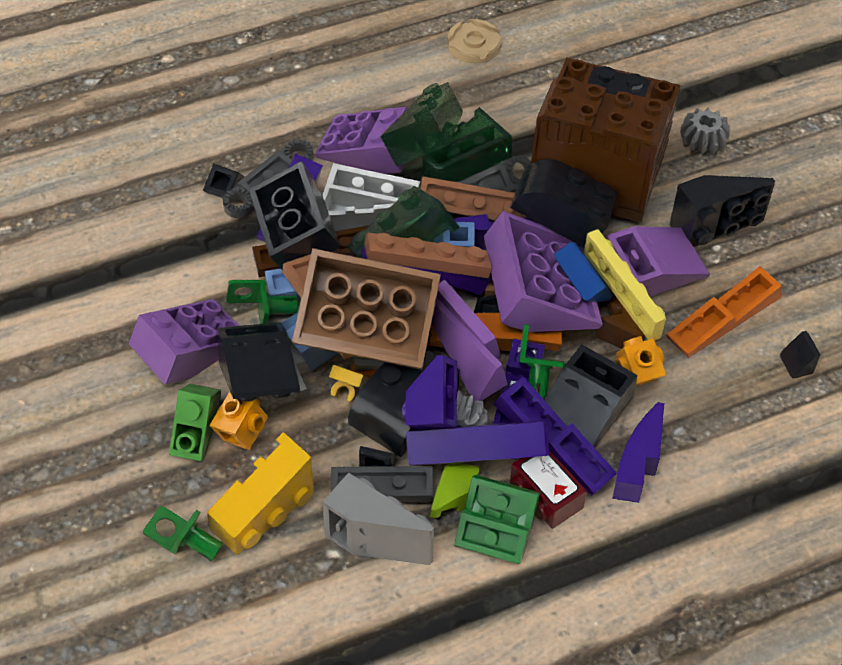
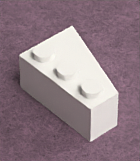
M333 163L322 196L335 231L371 225L372 228L414 225L419 209L417 201L420 181Z

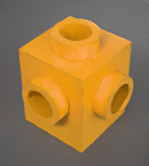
M642 336L627 340L623 342L624 347L616 352L617 358H615V363L638 375L635 387L657 381L666 376L663 366L664 354L660 346H656L654 338L643 341Z
M229 392L209 426L223 442L250 450L258 434L263 430L268 415L260 407L261 402L258 399L241 401L233 399Z

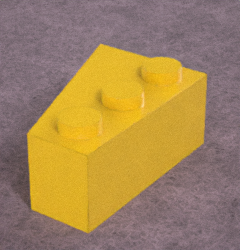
M284 432L276 439L280 445L265 460L260 456L253 463L257 469L246 481L241 484L237 480L207 511L210 530L236 555L244 549H250L255 546L265 532L271 527L275 528L282 524L287 514L297 506L305 505L314 493L311 456Z

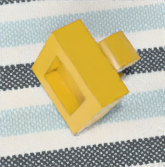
M333 365L329 377L338 380V382L332 386L331 395L338 397L340 390L347 387L349 389L347 401L353 403L358 394L356 387L362 388L369 377Z

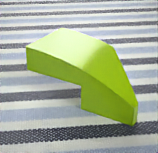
M461 462L446 463L432 504L430 517L438 518L441 516V511L451 508L457 511L465 510L472 476L479 475L480 467Z

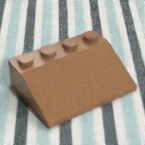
M312 248L292 344L422 370L441 274Z

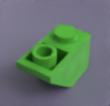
M188 384L178 390L169 455L197 461L203 460L213 433V429L209 425L219 408L220 389Z

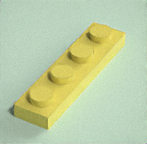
M599 229L587 233L584 249L585 256L648 340L653 338L654 340L660 339L666 322L662 308L656 306L648 295L646 287L637 281L631 273L627 262L622 261L615 252L611 241L605 239Z

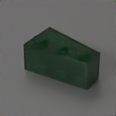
M449 82L442 85L434 83L427 86L423 93L380 136L396 166L449 145L463 114V110Z
M479 107L474 111V117L468 122L462 121L459 123L457 131L450 137L445 135L422 154L424 177L459 182L512 158V135Z
M413 186L411 189L402 192L398 200L389 209L380 212L369 227L358 232L353 237L352 242L346 247L354 257L363 258L361 251L365 245L367 232L374 234L387 233L395 237H414L422 241L435 242L433 239L449 229L453 233L460 227L441 201Z

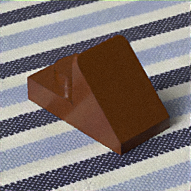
M613 293L611 302H608L609 316L601 317L603 325L596 330V336L620 349L624 347L623 342L642 336L644 341L645 335Z

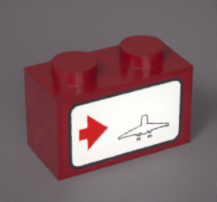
M550 450L548 456L524 457L512 463L510 484L541 493L535 516L540 521L544 520L551 529L584 508L586 489Z

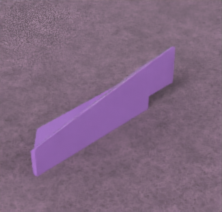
M446 280L439 282L431 324L449 357L457 360V368L460 369L459 375L469 394L473 395L474 401H482L508 385L503 365L498 360L501 358L496 337Z

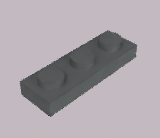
M433 466L331 467V492L349 472L358 479L364 478L368 480L375 490L386 497L392 496L396 498L400 503L433 502Z

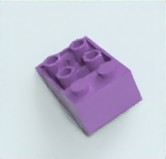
M407 107L336 115L332 120L314 155L316 158L382 174L402 172L421 131Z
M634 226L609 234L606 237L613 244L614 250L621 260L627 262L631 273L637 281L646 287L650 297L710 276L707 268L681 228Z
M214 299L140 314L129 345L162 382L167 385L190 379L219 360L217 328L240 325L233 320Z

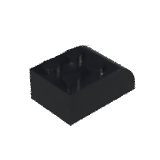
M542 159L530 164L523 172L510 208L585 248L587 233L599 229L603 234L608 227L617 192L611 189L609 185L585 175L580 169L572 168L558 160Z
M302 161L249 189L269 256L281 270H283V263L311 255L312 248L333 252L341 247L322 193Z
M426 349L422 370L384 362L355 397L349 411L348 424L401 458L407 451L406 432L416 429L405 425L402 407L406 401V390L435 359L436 355ZM457 368V392H458V390H459V374H460V369H458V368Z

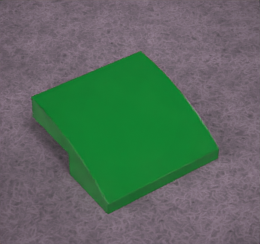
M479 475L472 476L465 510L460 515L454 545L521 564L541 493Z

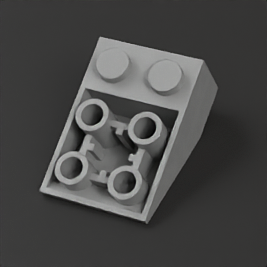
M348 472L323 501L325 537L352 555L431 565L433 562L434 527L430 521L420 514L414 515L405 509L396 498L392 496L386 497L375 490L368 480L364 478L358 479Z

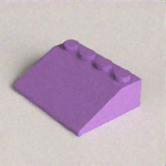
M502 211L484 235L486 250L492 266L491 274L501 323L523 330V324H529L528 332L599 329L603 323L597 301L586 302L554 257L556 252L571 241L543 225ZM576 244V245L582 250V252H583L582 247H581L580 245Z

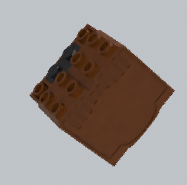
M566 57L559 76L553 79L536 119L531 164L542 159H554L572 168L580 169L585 175L609 185L611 189L617 192L611 216L614 215L642 223L668 146V137L672 128V119L681 85Z

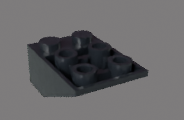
M703 175L678 184L669 224L671 227L681 228L693 247L705 245L711 240L724 235H732L736 231L748 226H756L764 221L775 180L773 178Z
M281 322L217 328L219 365L233 399L253 401L258 396L267 395L284 398L290 396L291 393L300 392L288 335Z
M581 344L563 367L544 400L567 426L573 423L595 448L633 398L638 375Z

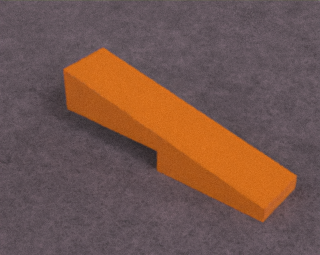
M759 266L718 300L715 297L711 298L667 333V338L689 358L780 299L782 285Z

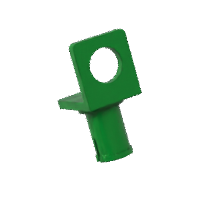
M265 280L228 281L226 302L257 303L260 324L268 323L270 314L294 315L298 311L296 295L269 296V293H266ZM243 287L251 289V292L246 295L234 293L237 289Z
M523 324L519 362L527 363V366H530L528 382L535 390L537 383H539L538 393L542 398H545L547 396L550 369H553V366L564 367L565 362L527 357L526 348L529 324Z
M160 506L143 530V534L173 554H176L181 546L187 545L206 557L210 562L224 543L197 527L199 523L196 521L201 513L198 510L193 513L189 521H186L166 507ZM163 519L170 520L174 523L176 531L172 536L163 537L157 532L156 524Z

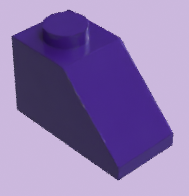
M444 355L436 356L406 390V401L402 407L406 426L420 430L457 428V360Z

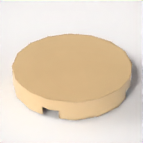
M470 19V23L463 24V21L456 23L450 29L447 37L450 53L455 58L472 64L492 60L499 54L502 42L498 29L491 23L479 19Z

